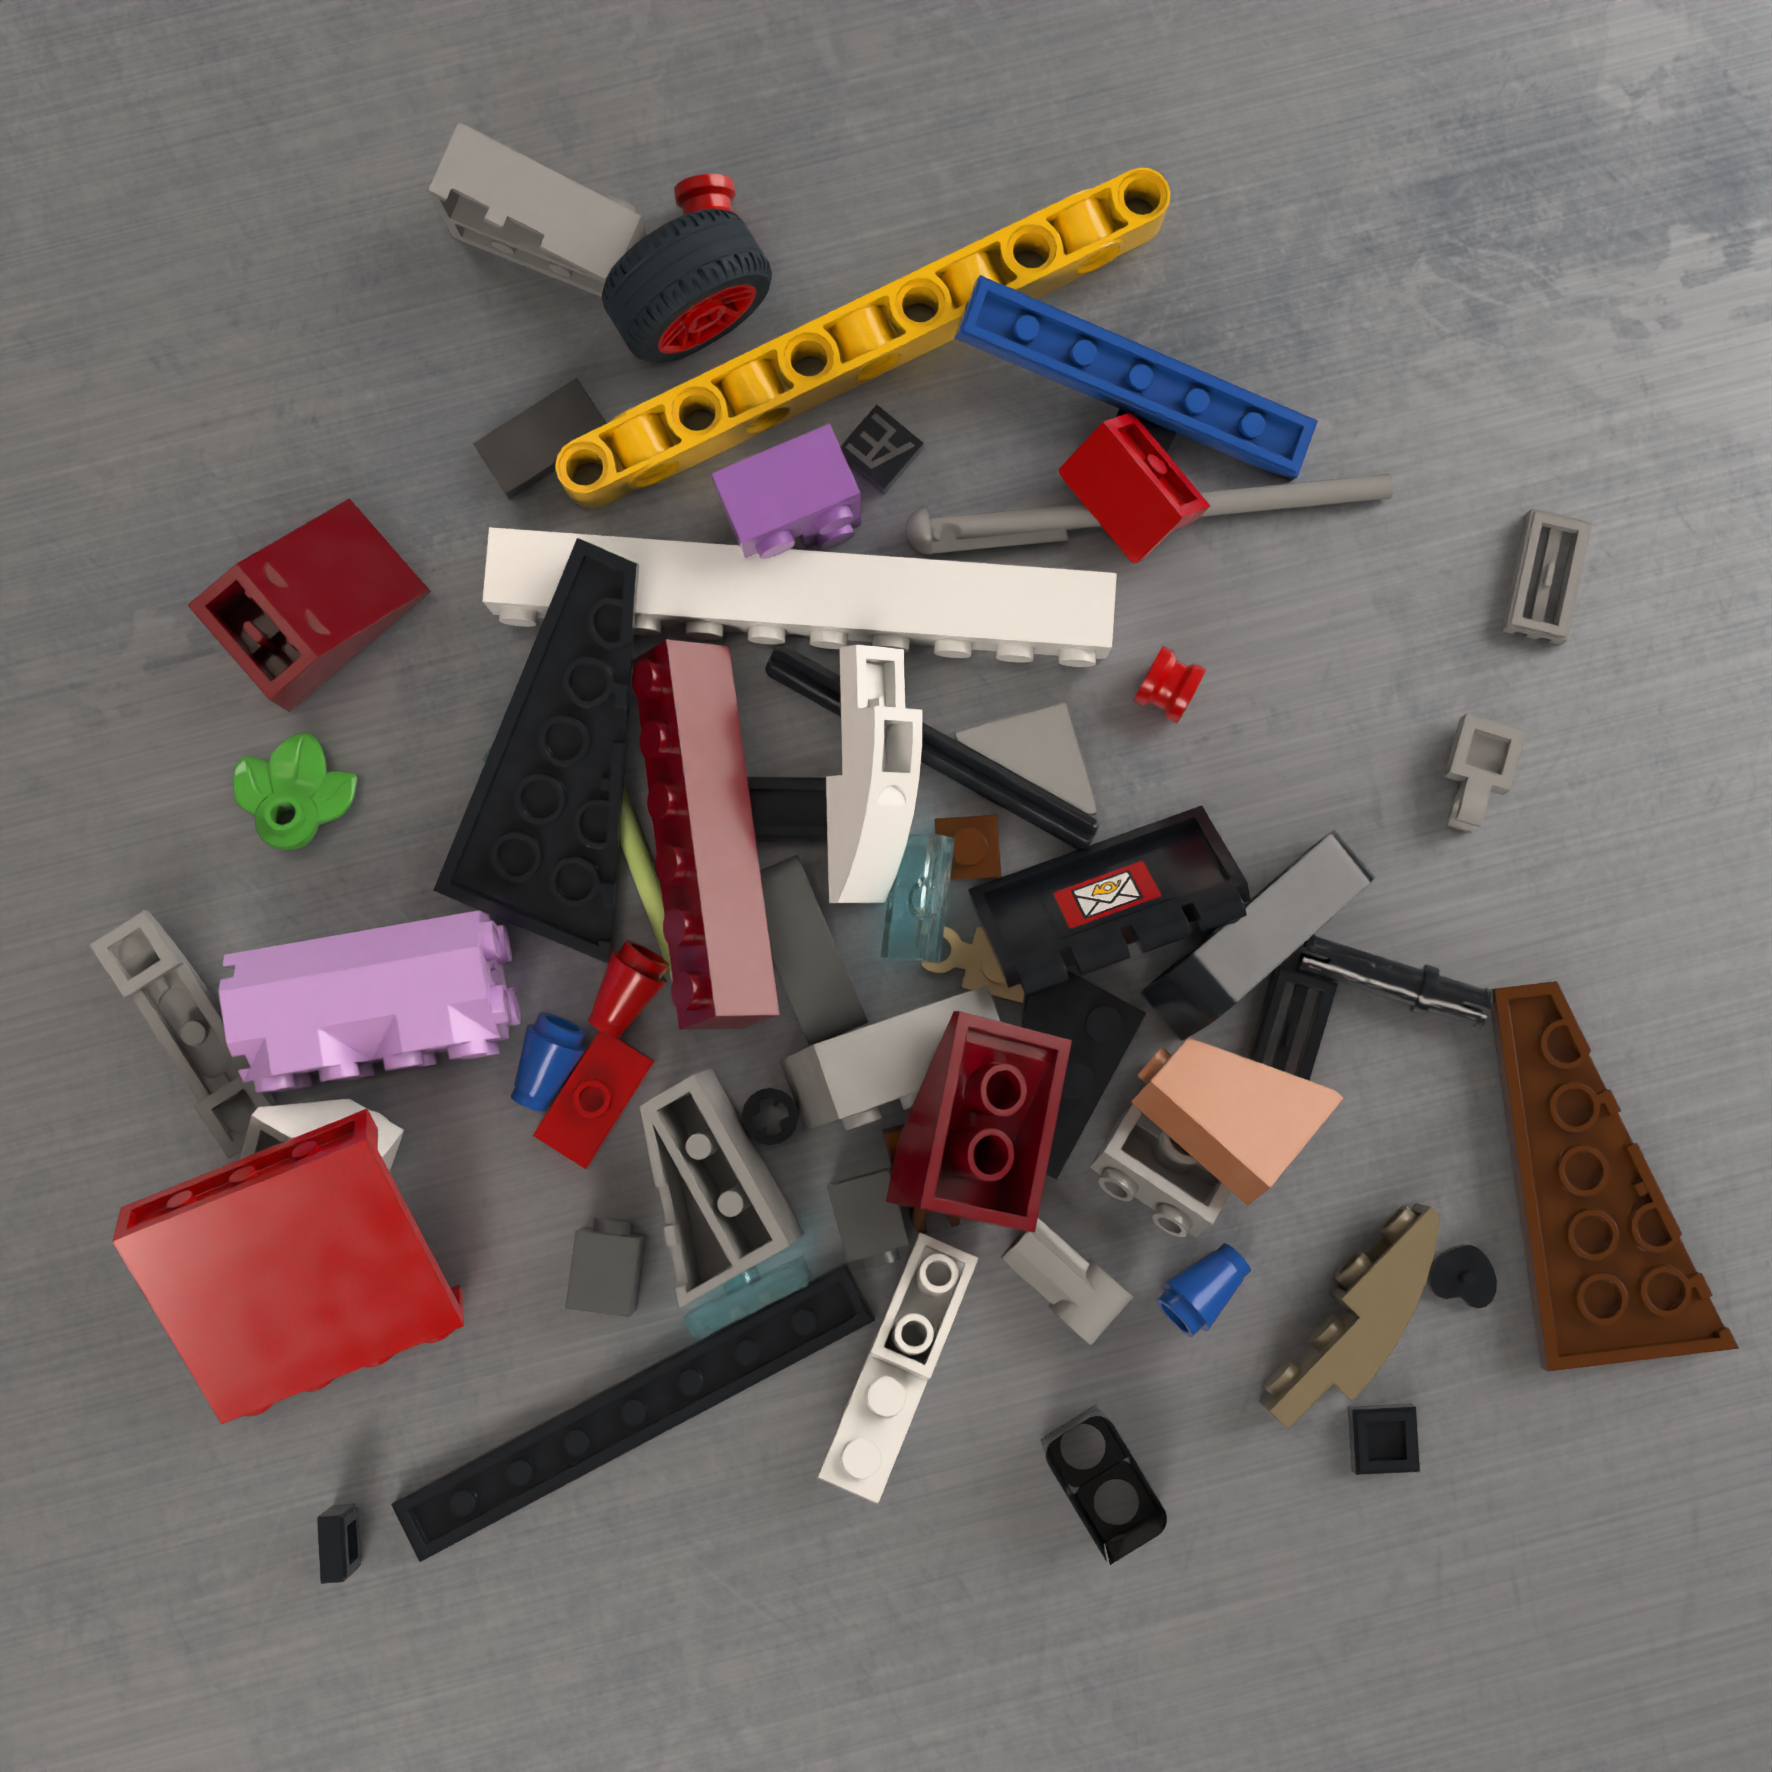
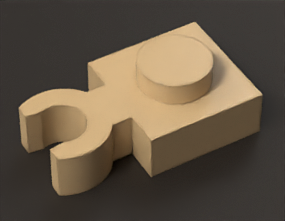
M946 926L931 927L929 936L945 940L950 946V955L941 962L923 958L921 967L932 974H945L954 968L963 970L965 973L960 989L971 991L987 985L992 997L1019 1004L1023 1003L1025 993L1021 984L1008 988L982 928L976 927L972 944L962 942L959 935L951 928Z

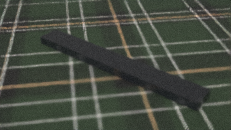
M845 1262L395 1500L391 1505L419 1562L874 1322L875 1317Z

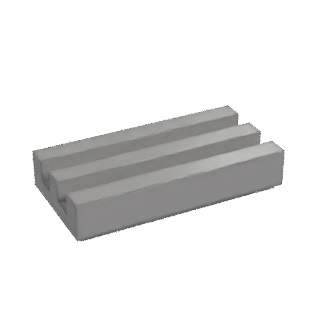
M1531 509L1526 513L1501 632L1510 634L1520 632L1524 633L1527 638L1536 640L1540 637L1549 639V643L1558 645L1567 642L1592 522L1537 509ZM1544 526L1548 527L1530 615L1529 619L1522 616L1541 527ZM1566 531L1572 533L1554 621L1553 624L1544 622L1562 533Z

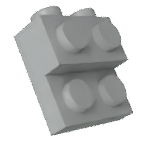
M1143 1081L1142 1085L1140 1086L1139 1090L1137 1091L1136 1095H1137V1094L1141 1091V1089L1146 1085V1083H1145L1144 1081ZM1130 1103L1127 1110L1119 1117L1090 1165L1091 1169L1101 1175L1098 1182L1105 1192L1118 1200L1126 1202L1131 1201L1135 1197L1155 1210L1152 1218L1159 1228L1176 1237H1185L1188 1233L1195 1238L1200 1236L1214 1224L1231 1194V1191L1133 1103Z

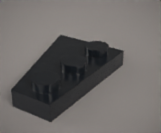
M1067 970L1068 981L1027 995L1021 1024L1023 1028L1072 1040L1046 1175L1055 1180L1060 1175L1146 1015L1144 1011Z

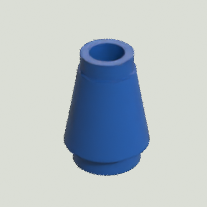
M539 1013L535 1024L527 1025L514 1083L515 1087L511 1098L529 1109L540 1112L546 1111L549 1102L553 1100L585 1052L586 1048L582 1045L586 1031L577 1024L549 1013Z
M1223 1243L1216 1251H1212L1163 1283L1165 1291L1156 1299V1302L1166 1317L1180 1331L1189 1337H1193L1200 1329L1209 1331L1243 1282V1278L1251 1272V1268L1233 1247Z

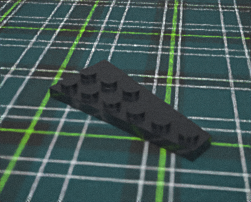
M577 538L433 891L608 964L613 947L639 564Z

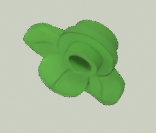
M301 732L284 740L272 753L270 762L250 756L241 757L233 773V792L238 805L249 814L255 816L257 833L268 846L285 851L303 848L312 841L320 824L342 817L353 803L358 783L355 774L341 771L327 772L324 751L317 739L309 732ZM292 810L296 811L295 817L291 822L284 825L276 824V820L283 813Z

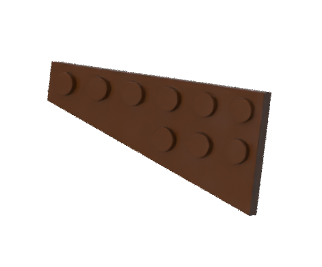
M1558 982L1492 989L1493 999L1490 1010L1541 1368L1549 1372L1739 1349L1729 1327L1723 1325L1710 1299L1713 1295L1703 1274L1697 1272L1680 1238L1682 1232L1638 1143H1633L1618 1113L1621 1112V1109L1611 1089H1606L1589 1055L1591 1052L1589 1044Z

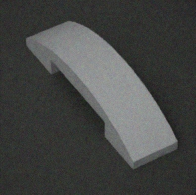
M143 910L89 945L123 998L131 997L199 1101L193 1106L229 1159L242 1151L251 1115L258 1107L276 1106L277 1104L271 1092L256 1093L254 1083H243L238 1070L251 1067L245 1055L231 1056L226 1044L221 1007L161 925L148 910Z

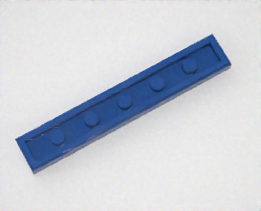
M979 275L973 285L954 336L956 340L1123 411L1133 412L1137 417L1288 481L1298 477L1318 422L1316 419Z

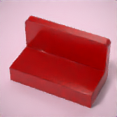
M1133 412L1103 421L1059 468L1061 478L1132 563L1143 561L1171 532L1194 523L1210 507V504Z

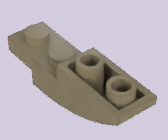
M1416 1203L1411 1209L1406 1205L1398 1208L1379 1228L1378 1232L1383 1238L1367 1254L1361 1250L1353 1254L1335 1273L1334 1278L1339 1283L1329 1294L1347 1312L1340 1319L1334 1314L1324 1320L1308 1339V1342L1313 1347L1296 1364L1291 1360L1283 1363L1271 1374L1264 1384V1388L1268 1393L1259 1402L1288 1430L1331 1385L1353 1402L1377 1374L1397 1345L1414 1314L1427 1282L1434 1257L1441 1216L1432 1207Z

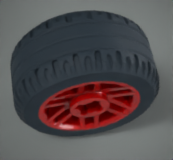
M715 208L703 209L666 223L631 247L610 270L602 291V302L607 314L629 350L638 359L653 363H665L700 351L744 322L765 299L772 279V270L761 248L744 221L737 214Z

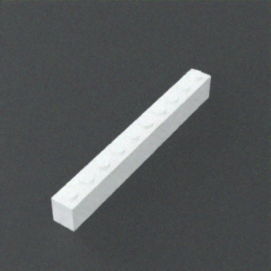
M489 527L482 602L493 615H499V622L513 626H536L537 618H545L576 539L580 538L639 564L634 631L636 635L661 634V627L684 628L686 629V636L702 640H720L723 638V631L748 633L747 639L749 641L769 645L785 643V636L810 638L811 646L825 649L846 647L847 640L872 642V646L904 649V653L909 652V645L934 647L935 655L948 658H967L971 656L972 650L996 651V659L1016 663L1031 662L1034 659V654L1059 656V664L1072 667L1095 666L1096 659H1106L1112 648L1117 573L789 549L779 555L766 559H761L758 553L745 558L739 545Z

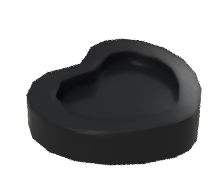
M1468 1244L1451 1247L1441 1253L1433 1261L1427 1278L1429 1290L1435 1296L1444 1299L1459 1298L1466 1305L1474 1308H1483L1489 1305L1497 1290L1495 1271L1489 1259L1479 1248Z

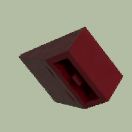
M349 498L236 563L191 601L188 607L264 695L273 703L291 712L431 591Z

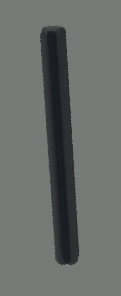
M779 645L768 659L765 667L767 675L841 717L840 676L785 645ZM922 722V763L1077 850L1086 849L1090 845L1099 828L1097 819Z

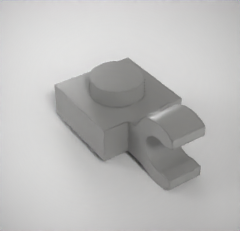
M1467 713L1460 718L1443 777L1459 781L1461 785L1451 805L1446 826L1469 833L1473 831L1474 826L1481 827L1486 814L1490 792L1504 795L1511 791L1526 731Z

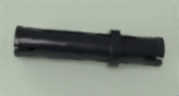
M1313 934L1303 944L1306 951L1327 957V959L1317 958L1301 952L1297 971L1308 972L1410 1004V1011L1417 1014L1425 1015L1429 1010L1472 1024L1476 1028H1481L1488 1015L1482 1013V1009L1463 1004V1002L1467 1001L1490 1009L1493 999L1492 989H1483L1439 975L1440 970L1427 964L1422 969L1415 968L1318 937L1316 934Z

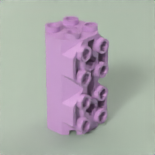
M478 910L224 955L222 967L234 969V976L220 979L219 999L226 1044L231 1056L245 1055L251 1067L238 1070L243 1083H254L256 1093L272 1091L273 1093H280L312 1087L311 1075L319 1074L320 1082L334 1080L336 1082H343L375 1076L373 1063L380 1061L384 1062L385 1071L397 1069L405 1071L437 1065L436 1053L448 1051L449 1059L461 1058L462 1060L500 1054L498 1041L509 1039V1026L521 1024L519 996L515 987L507 988L503 963L511 962L512 960L511 944L506 926H496L495 921L490 919L488 913Z

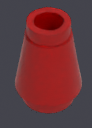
M626 940L620 951L613 950L592 1007L593 1010L587 1019L588 1022L609 1036L621 1038L625 1029L632 1024L667 983L664 974L670 964L649 948L634 941Z

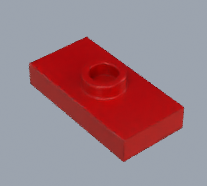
M599 1030L533 1136L584 1169H589L656 1061L621 1039L609 1036Z

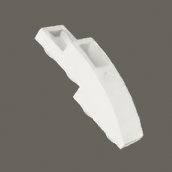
M851 645L840 647L843 775L826 777L829 903H885L897 876L915 810L922 752V710L905 708L904 649Z
M919 1233L840 1418L841 1421L817 1476L818 1479L875 1504L879 1503L927 1381L931 1378L979 1259L978 1257Z

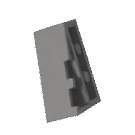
M459 121L428 188L453 238L602 297L605 280L612 267L631 247L647 236L641 215L638 214L637 209L630 203L615 196H602Z
M986 985L825 1040L780 1059L804 1130L842 1119L846 1131L881 1119L882 1115L878 1106L900 1098L903 1110L911 1108L953 1011H961L1000 1021L988 986Z
M712 1068L691 1075L639 1106L655 1187L659 1186L666 1226L663 1227L667 1247H671L678 1282L675 1290L679 1308L789 1247L804 1235L803 1230L752 1139L745 1131L742 1121Z

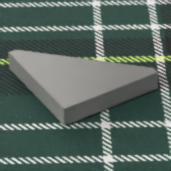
M1066 702L955 732L956 741L1089 816L1097 814L1098 811Z

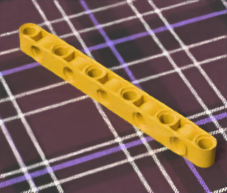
M1140 167L1129 170L1094 188L1082 190L651 398L621 413L607 424L570 441L562 447L557 456L555 466L558 479L573 503L582 508L589 509L603 507L638 489L660 483L954 340L973 285L979 275L1035 299L1107 265L1116 257L1149 242L1158 234L1170 202L1171 192L1168 182L1160 173L1150 168ZM1134 198L1143 199L1153 207L1154 211L1144 215L1136 214L1129 210L1125 202ZM1034 251L1042 256L1045 263L1040 267L1026 268L1016 261L1015 256L1020 252ZM920 303L932 307L936 314L929 321L915 322L909 319L904 312L911 305ZM808 356L817 357L826 364L823 371L814 376H803L794 370V366L800 359ZM695 410H708L715 415L712 424L704 430L694 431L683 425L687 415ZM597 463L603 467L601 476L593 484L585 486L573 482L574 473L583 464Z

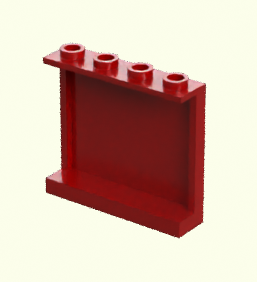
M368 1108L120 1208L112 1242L221 1424L244 1415L255 1416L261 1414L278 1401L303 1391L314 1392L330 1384L335 1378L362 1367L372 1368L387 1362L394 1354L422 1343L441 1341L454 1330L464 1327L463 1290L460 1285L450 1288L378 1151V1128Z

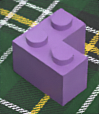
M830 423L711 473L715 490L745 558L757 553L761 559L779 555L795 545L794 538L800 536L805 549L818 543L821 549L832 548L852 538L855 534L853 529L861 526V494Z

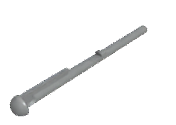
M1390 474L1200 492L1210 504V507L1200 517L1391 499L1393 483ZM1083 503L929 518L928 507H922L909 517L905 533L908 543L915 551L925 555H932V553L1069 540L1066 530L1102 526Z

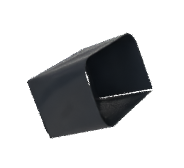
M1096 1405L1041 1438L1046 1461L1106 1562L1105 1547L1109 1563L1112 1565L1163 1532L1167 1524V1514L1114 1424ZM1080 1424H1088L1095 1427L1101 1432L1105 1440V1453L1102 1460L1090 1469H1077L1070 1466L1061 1453L1063 1435ZM1125 1458H1127L1130 1463H1128V1462H1126V1461H1122V1460H1124ZM1113 1479L1124 1480L1131 1484L1139 1498L1138 1510L1135 1516L1130 1521L1120 1525H1112L1103 1521L1096 1513L1094 1507V1497L1098 1488L1106 1481ZM1070 1486L1079 1487L1075 1494L1073 1493Z

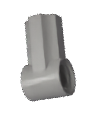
M1039 1218L1037 1219L1035 1233L1021 1231L1001 1256L1009 1264L1008 1266L1028 1285L1034 1287L1051 1302L1048 1307L1090 1345L1097 1340L1133 1299V1296L1092 1259L1088 1262L1084 1260Z

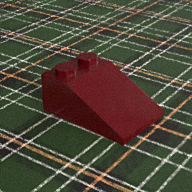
M953 1011L898 1138L886 1202L989 1225L1035 1233L1072 1040L961 1011Z

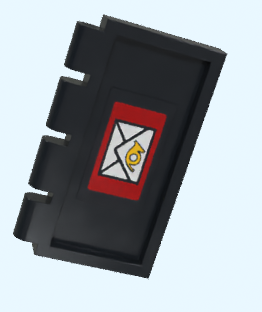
M1202 805L1092 844L1086 849H1078L968 889L974 911L1008 988L1021 984L1025 995L1068 981L1069 976L1066 970L1068 966L1075 964L1082 976L1131 958L1127 946L1136 942L1143 954L1192 936L1190 922L1197 921L1204 932L1246 917L1247 912L1244 903L1251 901L1248 882Z

